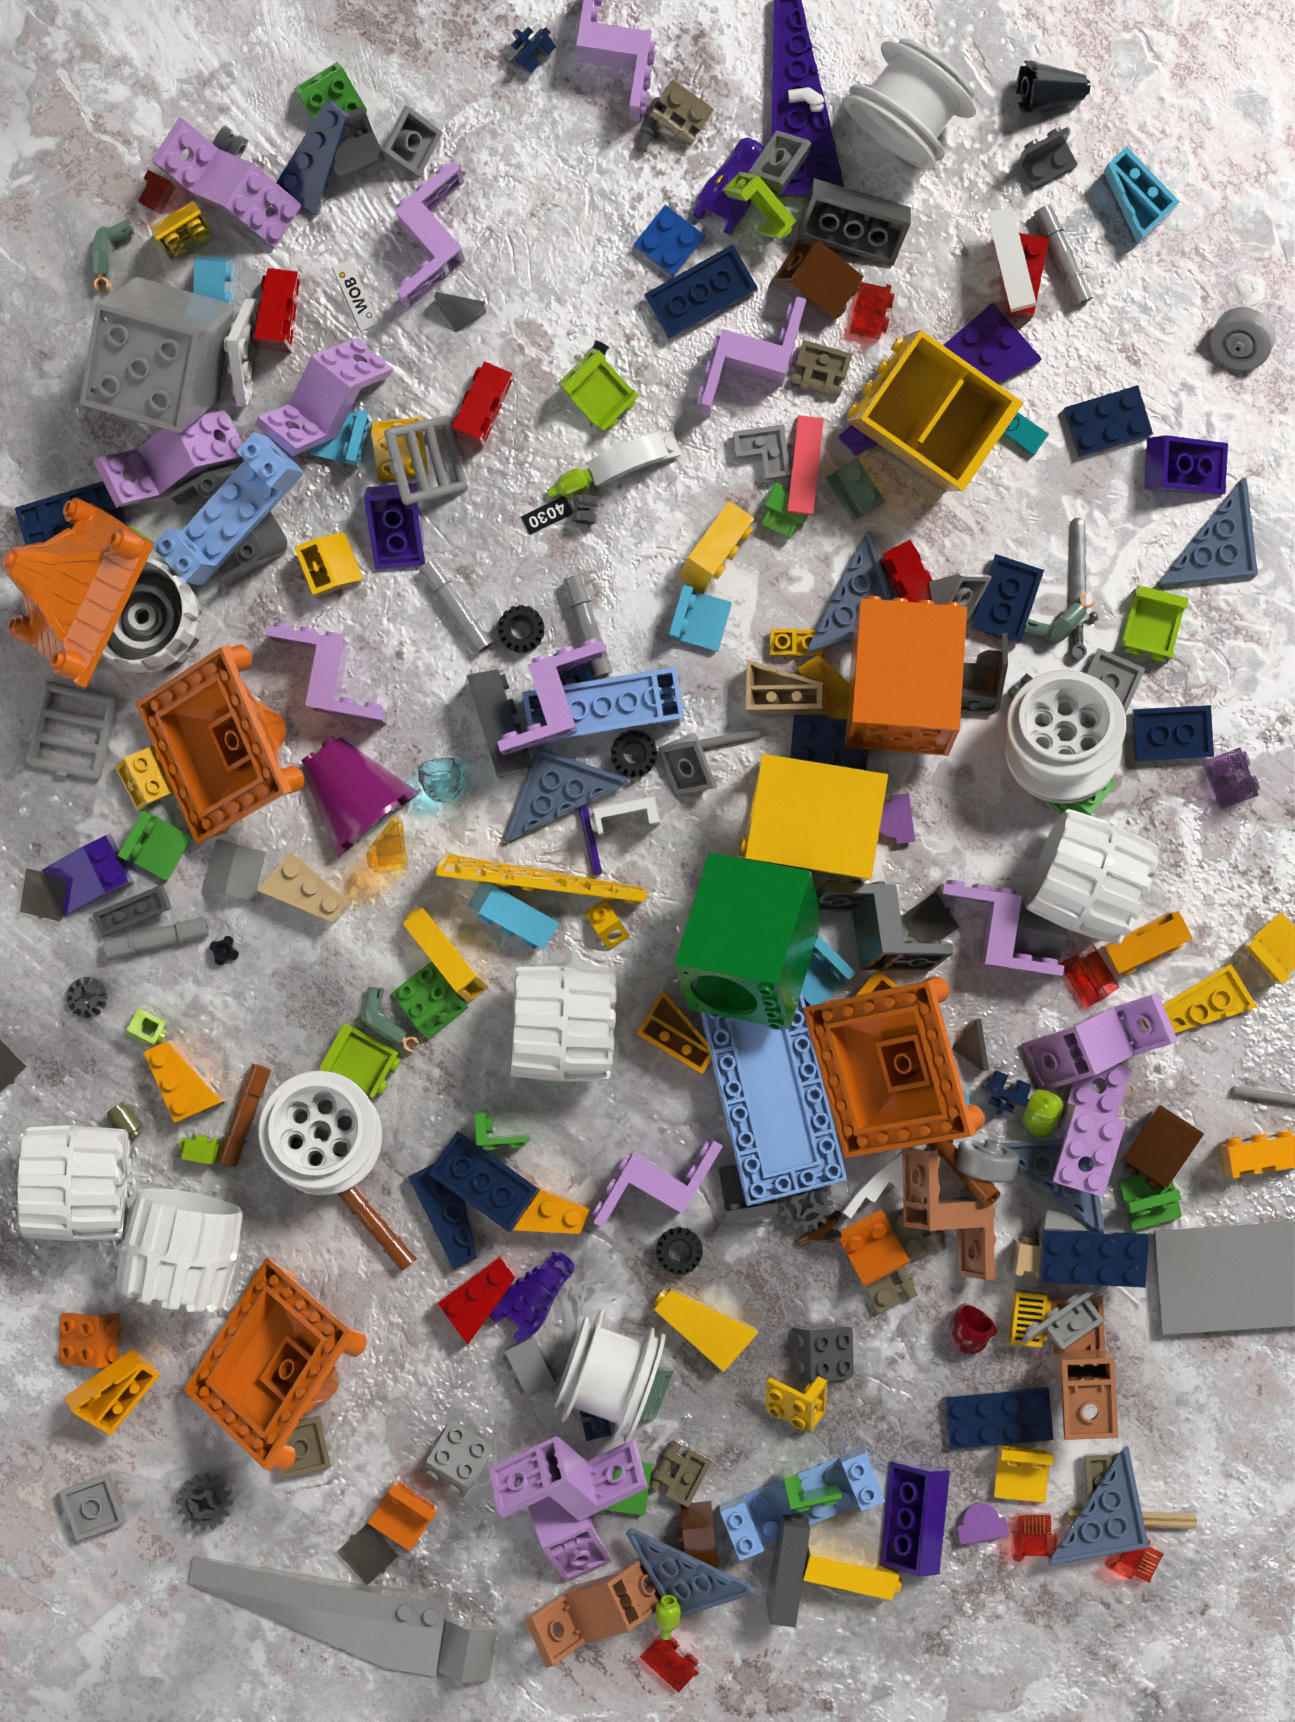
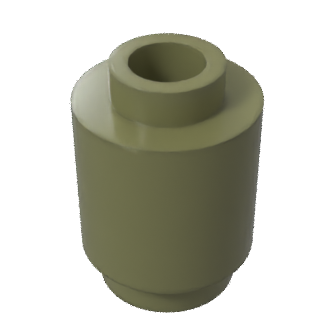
M124 1101L106 1113L109 1117L108 1121L113 1128L127 1130L130 1141L142 1133L140 1130L143 1126L142 1122L130 1105L126 1106Z

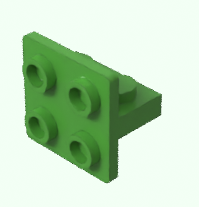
M1141 1175L1119 1180L1120 1190L1132 1230L1146 1228L1182 1217L1178 1200H1181L1179 1189L1174 1187L1173 1181L1167 1189L1162 1190L1160 1188L1157 1191L1145 1183L1146 1179Z

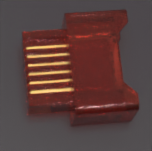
M1017 1513V1530L1011 1531V1557L1013 1561H1021L1025 1556H1047L1050 1559L1058 1547V1534L1055 1530H1051V1514Z
M1147 1537L1149 1548L1117 1553L1114 1557L1107 1559L1105 1566L1107 1569L1131 1581L1136 1576L1150 1583L1164 1553L1151 1546V1541Z

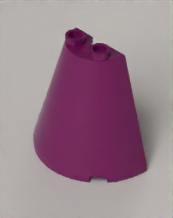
M332 736L321 745L323 747L322 750L317 754L311 752L301 762L304 765L302 772L335 853L340 857L359 842L357 839L396 808L401 809L419 793L343 738L336 740Z

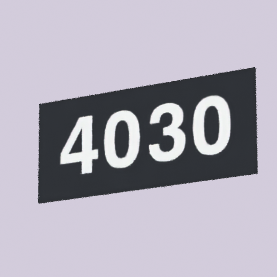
M562 496L521 516L531 535L571 515L573 512L566 498Z

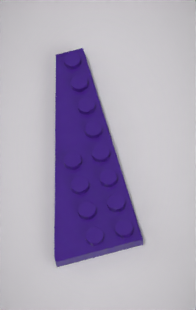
M774 0L771 138L776 131L809 140L811 148L809 155L781 195L770 188L776 197H807L814 178L844 187L842 171L837 157L835 141L833 140L802 0ZM807 87L815 90L824 98L823 110L812 112L810 104L805 101L789 103L788 90Z
M991 303L943 345L997 384L1037 365L1042 360L1039 354L994 303ZM852 425L838 436L854 457L879 445Z

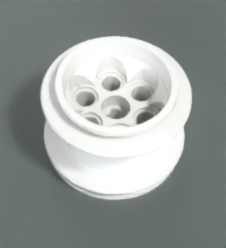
M905 38L900 39L898 43L893 41L883 42L881 52L888 65L871 88L859 84L852 85L849 89L850 95H847L843 101L844 106L854 121L883 147L910 164L923 169H932L936 165V161L944 158V150L937 137L954 115L962 118H972L975 116L976 108L972 101L974 91L957 69L926 46Z
M1071 670L1052 671L1039 675L1027 682L1015 694L1007 713V733L1004 745L1005 756L1009 769L1017 783L1033 796L1053 803L1079 802L1100 792L1110 782L1121 761L1122 743L1126 733V716L1122 703L1108 685L1096 677L1083 672ZM1068 712L1070 715L1063 716L1059 713ZM1037 723H1045L1047 726H1045V727H1040V726H1038V725H1036V724H1037ZM1082 724H1090L1093 727L1086 728L1083 727ZM1090 747L1091 749L1084 751L1082 748Z
M310 1071L291 1077L273 1091L260 1115L258 1137L265 1160L272 1170L286 1183L308 1194L332 1195L354 1187L372 1170L382 1146V1126L374 1105L356 1083L337 1073ZM323 1103H332L333 1108L330 1113H320V1107ZM302 1111L307 1112L308 1119L302 1124L296 1123V1115ZM347 1118L351 1119L352 1127L347 1131L340 1130V1122ZM321 1129L326 1133L329 1132V1137L325 1141L316 1138L318 1131ZM295 1137H302L303 1145L299 1149H291L290 1143ZM338 1145H347L348 1150L344 1156L338 1157L335 1155V1148ZM316 1153L322 1154V1163L318 1166H312L310 1164L312 1155Z
M601 1309L593 1324L588 1323L589 1317L585 1316L580 1325L558 1387L554 1407L558 1408L560 1403L565 1405L561 1418L562 1423L567 1421L572 1408L615 1423L612 1434L613 1441H616L622 1435L624 1436V1442L629 1443L648 1399L662 1355L666 1335L660 1333L658 1337H655V1329L651 1327L643 1342L607 1330L601 1327L604 1311Z

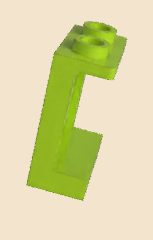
M739 172L722 189L729 198L743 201L750 199L767 219L766 223L758 230L761 235L780 239L786 237L792 231L791 226L796 222L795 218L758 175Z
M592 348L556 385L597 429L604 431L614 427L618 422V417L624 411L627 412L634 407L637 402L635 399L639 394L632 390L605 360L606 357L600 350Z
M1141 585L1137 586L1133 594L1120 648L1126 649L1125 653L1140 657L1141 653L1150 655V660L1159 663H1165L1166 660L1170 661L1173 659L1175 654L1173 650L1182 615L1187 608L1189 598Z
M344 1023L319 1069L337 1073L350 1079L369 1097L374 1099L377 1094L382 1096L389 1082L385 1080L390 1072L395 1073L401 1062V1059L398 1058L401 1052L352 1025Z

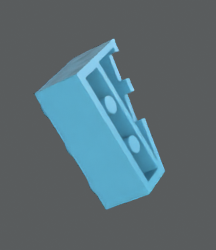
M1127 146L1107 164L1104 170L1105 177L1137 244L1170 215L1180 202Z
M489 882L480 883L468 904L470 908L480 913L477 917L478 919L489 925L493 921L501 925L499 929L501 932L512 938L515 934L523 938L521 943L535 950L536 946L544 950L559 922Z

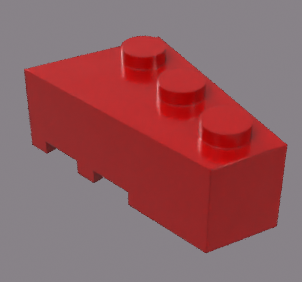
M1019 233L1037 302L1049 239ZM1001 274L1005 316L1030 321L1036 306L1011 312Z
M267 268L266 275L262 276L261 291L263 293L258 304V319L254 339L261 349L292 352L301 282L298 271Z
M485 361L482 367L478 366L472 379L474 383L471 389L465 393L462 401L463 405L452 424L456 437L484 448L513 382V373Z
M911 539L882 554L880 558L881 565L898 598H905L908 602L916 603L920 600L932 601L929 582L933 581L928 570L924 569L920 554L914 547Z
M503 1254L446 1294L437 1303L467 1345L517 1276Z

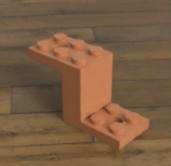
M902 1148L904 1227L928 1231L958 1229L959 1276L994 1280L996 1270L994 1245L996 1237L994 1234L995 1209L993 1204L985 1207L977 1198L969 1197L939 1199L938 1169L940 1167V1160L938 1158V1151Z
M1095 1296L1089 1301L1104 1319L1103 1297ZM1071 1297L1050 1298L1051 1311L1057 1307L1060 1310L1068 1305L1066 1301ZM1104 1322L1062 1352L1052 1340L1053 1377L1062 1385L1064 1439L1118 1438L1115 1358L1105 1350ZM1089 1404H1093L1097 1408V1414L1091 1419L1083 1416V1409Z
M638 1557L616 1574L572 1585L526 1617L525 1622L547 1668L554 1666L585 1642L631 1631L655 1613L656 1604L661 1601V1596ZM644 1581H645L646 1584H647L646 1590L644 1589V1585H643V1582H644ZM553 1625L557 1629L556 1636L553 1633Z

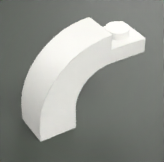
M659 431L607 450L588 461L587 465L595 486L615 482L642 467L675 459L682 454L673 431L660 433Z

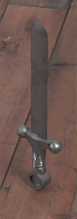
M1074 518L1070 523L1071 606L1075 602L1079 604L1081 595L1086 592L1085 522L1081 518ZM1086 596L1083 598V602H1084L1085 604H1086ZM1064 611L1058 614V619L1065 613ZM1097 612L1086 613L1078 626L1073 630L1074 642L1070 655L1074 660H1081L1087 654V648L1083 642L1084 622L1088 619L1093 622L1097 621L1099 618Z

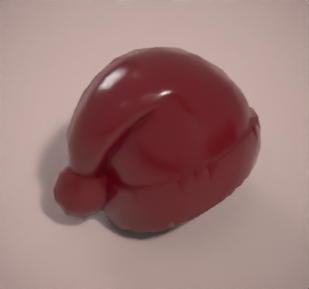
M967 1303L961 1304L955 1310L948 1327L949 1340L953 1347L969 1355L981 1352L986 1348L990 1338L997 1335L998 1332L993 1320L985 1312Z

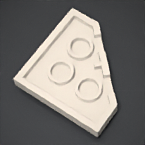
M255 299L244 300L241 309L237 310L235 322L231 323L229 336H226L224 340L225 352L229 354L228 373L232 374L233 380L231 383V394L235 396L236 406L247 407L253 393V382L250 380L252 377V367H255L256 346H253L258 319Z

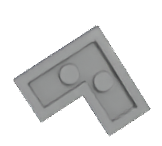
M784 425L733 431L736 459L762 455L765 480L791 477Z

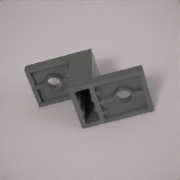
M828 880L816 890L820 911L852 912L861 970L931 971L953 954L952 944H942L941 941L918 943L917 940H904L896 884H886L884 881L866 884L859 880L839 883L838 880Z

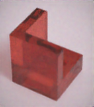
M148 170L143 178L147 185L138 202L161 215L175 187L171 181Z

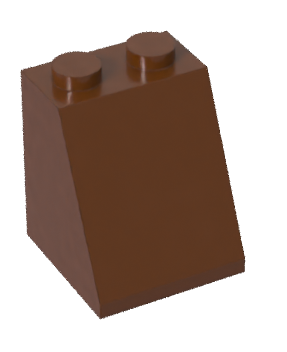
M798 240L771 283L795 299L796 297L807 299L805 306L825 319H837L845 312L847 308L846 303L850 297L859 291L861 287L860 282L864 276L821 241Z
M1158 1105L1152 1111L1120 1162L1124 1164L1123 1169L1134 1176L1139 1174L1146 1179L1145 1183L1157 1191L1160 1188L1165 1190L1199 1143L1204 1133L1162 1105Z

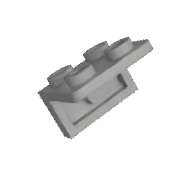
M451 1421L424 1462L420 1472L424 1474L427 1480L433 1483L438 1482L446 1487L447 1492L451 1495L464 1498L491 1455L493 1446L457 1422Z

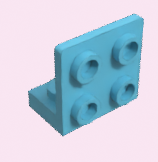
M359 409L357 413L349 412L338 436L310 448L309 453L313 456L359 467L371 422L370 414Z
M683 585L669 632V638L718 651L732 603L695 592L693 587Z
M820 936L816 939L802 988L804 1000L809 1005L828 1000L846 981L856 974Z

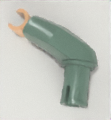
M128 218L109 228L102 226L96 231L93 242L92 261L93 272L98 273V278L94 281V287L99 292V284L103 281H106L107 292H110L112 288L111 282L106 279V273L111 272V254L114 250L115 242L135 234V230L130 225L131 222Z
M1084 592L1080 597V603H1073L1051 625L1028 619L1024 635L1047 640L1046 643L1048 645H1057L1078 626L1086 615L1085 608H1091L1095 604V598L1092 603L1085 604L1083 598L1088 592Z
M368 987L366 1008L361 1012L362 1021L372 1031L396 1045L401 1042L406 1052H414L406 1046V1042L412 1040L414 1043L419 1044L418 1039L413 1036L406 1037V1031L388 1019L381 1011L384 989Z

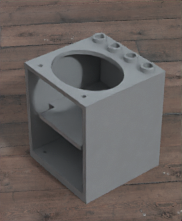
M135 277L96 303L79 404L181 433L217 403L226 356L224 340L230 333L235 305Z

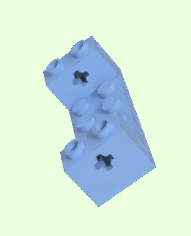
M253 432L236 451L244 459L242 464L182 530L168 527L154 543V550L185 583L204 585L304 474L297 464L269 436Z
M676 667L562 685L577 731L534 746L556 743L559 739L655 723L665 725L683 722L685 716ZM536 690L522 692L528 726L537 723L546 726L547 722Z
M858 1447L797 1472L803 1491L838 1484L842 1498L837 1499L836 1504L822 1506V1503L811 1505V1509L802 1512H796V1509L791 1510L783 1479L719 1504L721 1516L739 1560L741 1561L763 1552L764 1544L778 1539L782 1514H801L808 1518L809 1525L811 1526L857 1506L860 1507L861 1511L886 1502L864 1447Z

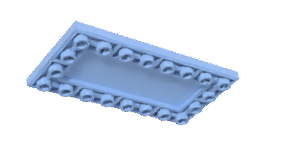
M802 991L790 1030L784 1028L775 1030L764 1024L700 1012L747 1206L847 1181L829 1101L803 1008L806 1006Z

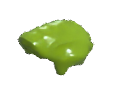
M1038 1089L1033 1092L1020 1118L1030 1133L1041 1138L1048 1137L1062 1117L1064 1103L1056 1094Z

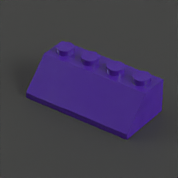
M890 1461L880 1558L881 1566L918 1577L940 1575L950 1470L932 1465Z

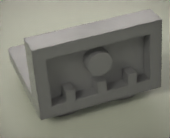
M1069 126L1064 129L1057 127L1047 134V138L1041 141L1034 139L1024 146L1025 149L1021 153L1018 166L1031 190L1077 167L1078 163L1066 143L1071 133Z
M737 1165L719 1168L727 1222L779 1214L776 1199L749 1206L746 1205Z

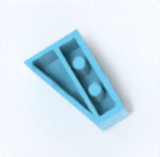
M203 255L194 259L193 293L232 304L231 285L234 258Z

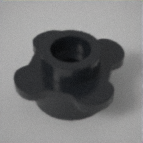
M225 936L223 940L218 942L212 941L209 945L217 965H223L225 961L230 959L236 960L239 956V952L234 948V939L231 936ZM223 948H226V953L222 952Z

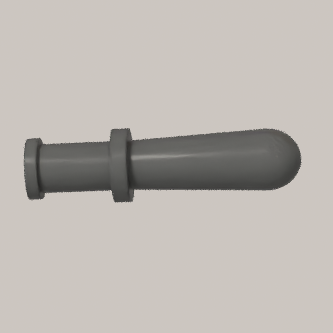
M655 97L652 100L645 124L640 128L641 136L638 144L635 146V149L646 153L650 138L655 135L656 121L649 117V114L653 108L660 112L662 111L663 106L657 103L660 97Z

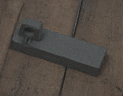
M159 885L93 913L101 937H106L171 910L172 906L164 886Z

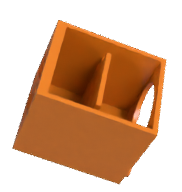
M866 596L860 599L852 636L845 748L949 756L960 731L967 618L966 606H961L957 602H947L945 605L934 604L931 600H920L918 603L908 602L905 598H893L892 601L881 600L879 596Z

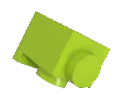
M138 1008L124 1036L131 1037L153 1048L155 1043L161 1044L167 1032L163 1029L166 1022ZM142 1028H149L151 1034L146 1035L142 1033Z
M193 1134L192 1138L182 1137L179 1145V1153H182V1160L215 1164L220 1137H213L211 1141H208L209 1136Z

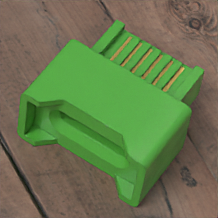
M775 482L764 505V509L768 510L761 526L790 540L796 526L800 525L803 527L808 515L787 513L789 493L784 492L782 485Z

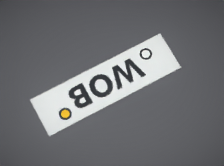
M351 259L333 266L332 268L360 331L379 324Z

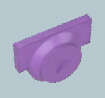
M909 793L890 795L891 802L883 805L879 832L886 837L896 838V844L915 842Z
M983 1502L969 1506L964 1513L963 1524L957 1525L960 1544L1009 1536L1006 1517H999L997 1511L991 1505Z

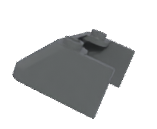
M230 465L203 473L171 492L169 496L177 505L196 494L210 499L240 465ZM271 511L235 549L236 557L241 565L219 577L220 581L227 588L287 551L289 546L288 539Z
M1002 633L999 651H983L977 656L976 663H964L961 714L992 715L1000 709L1008 668L1007 633Z

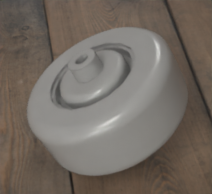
M1248 307L1233 308L1221 315L1211 333V348L1216 358L1225 366L1235 370H1252L1262 365L1269 357L1275 343V330L1270 320L1260 311Z
M971 1139L959 1143L956 1155V1168L963 1174L979 1180L996 1183H1006L1015 1179L1019 1156L1012 1149L997 1144L996 1141L990 1139L985 1141Z

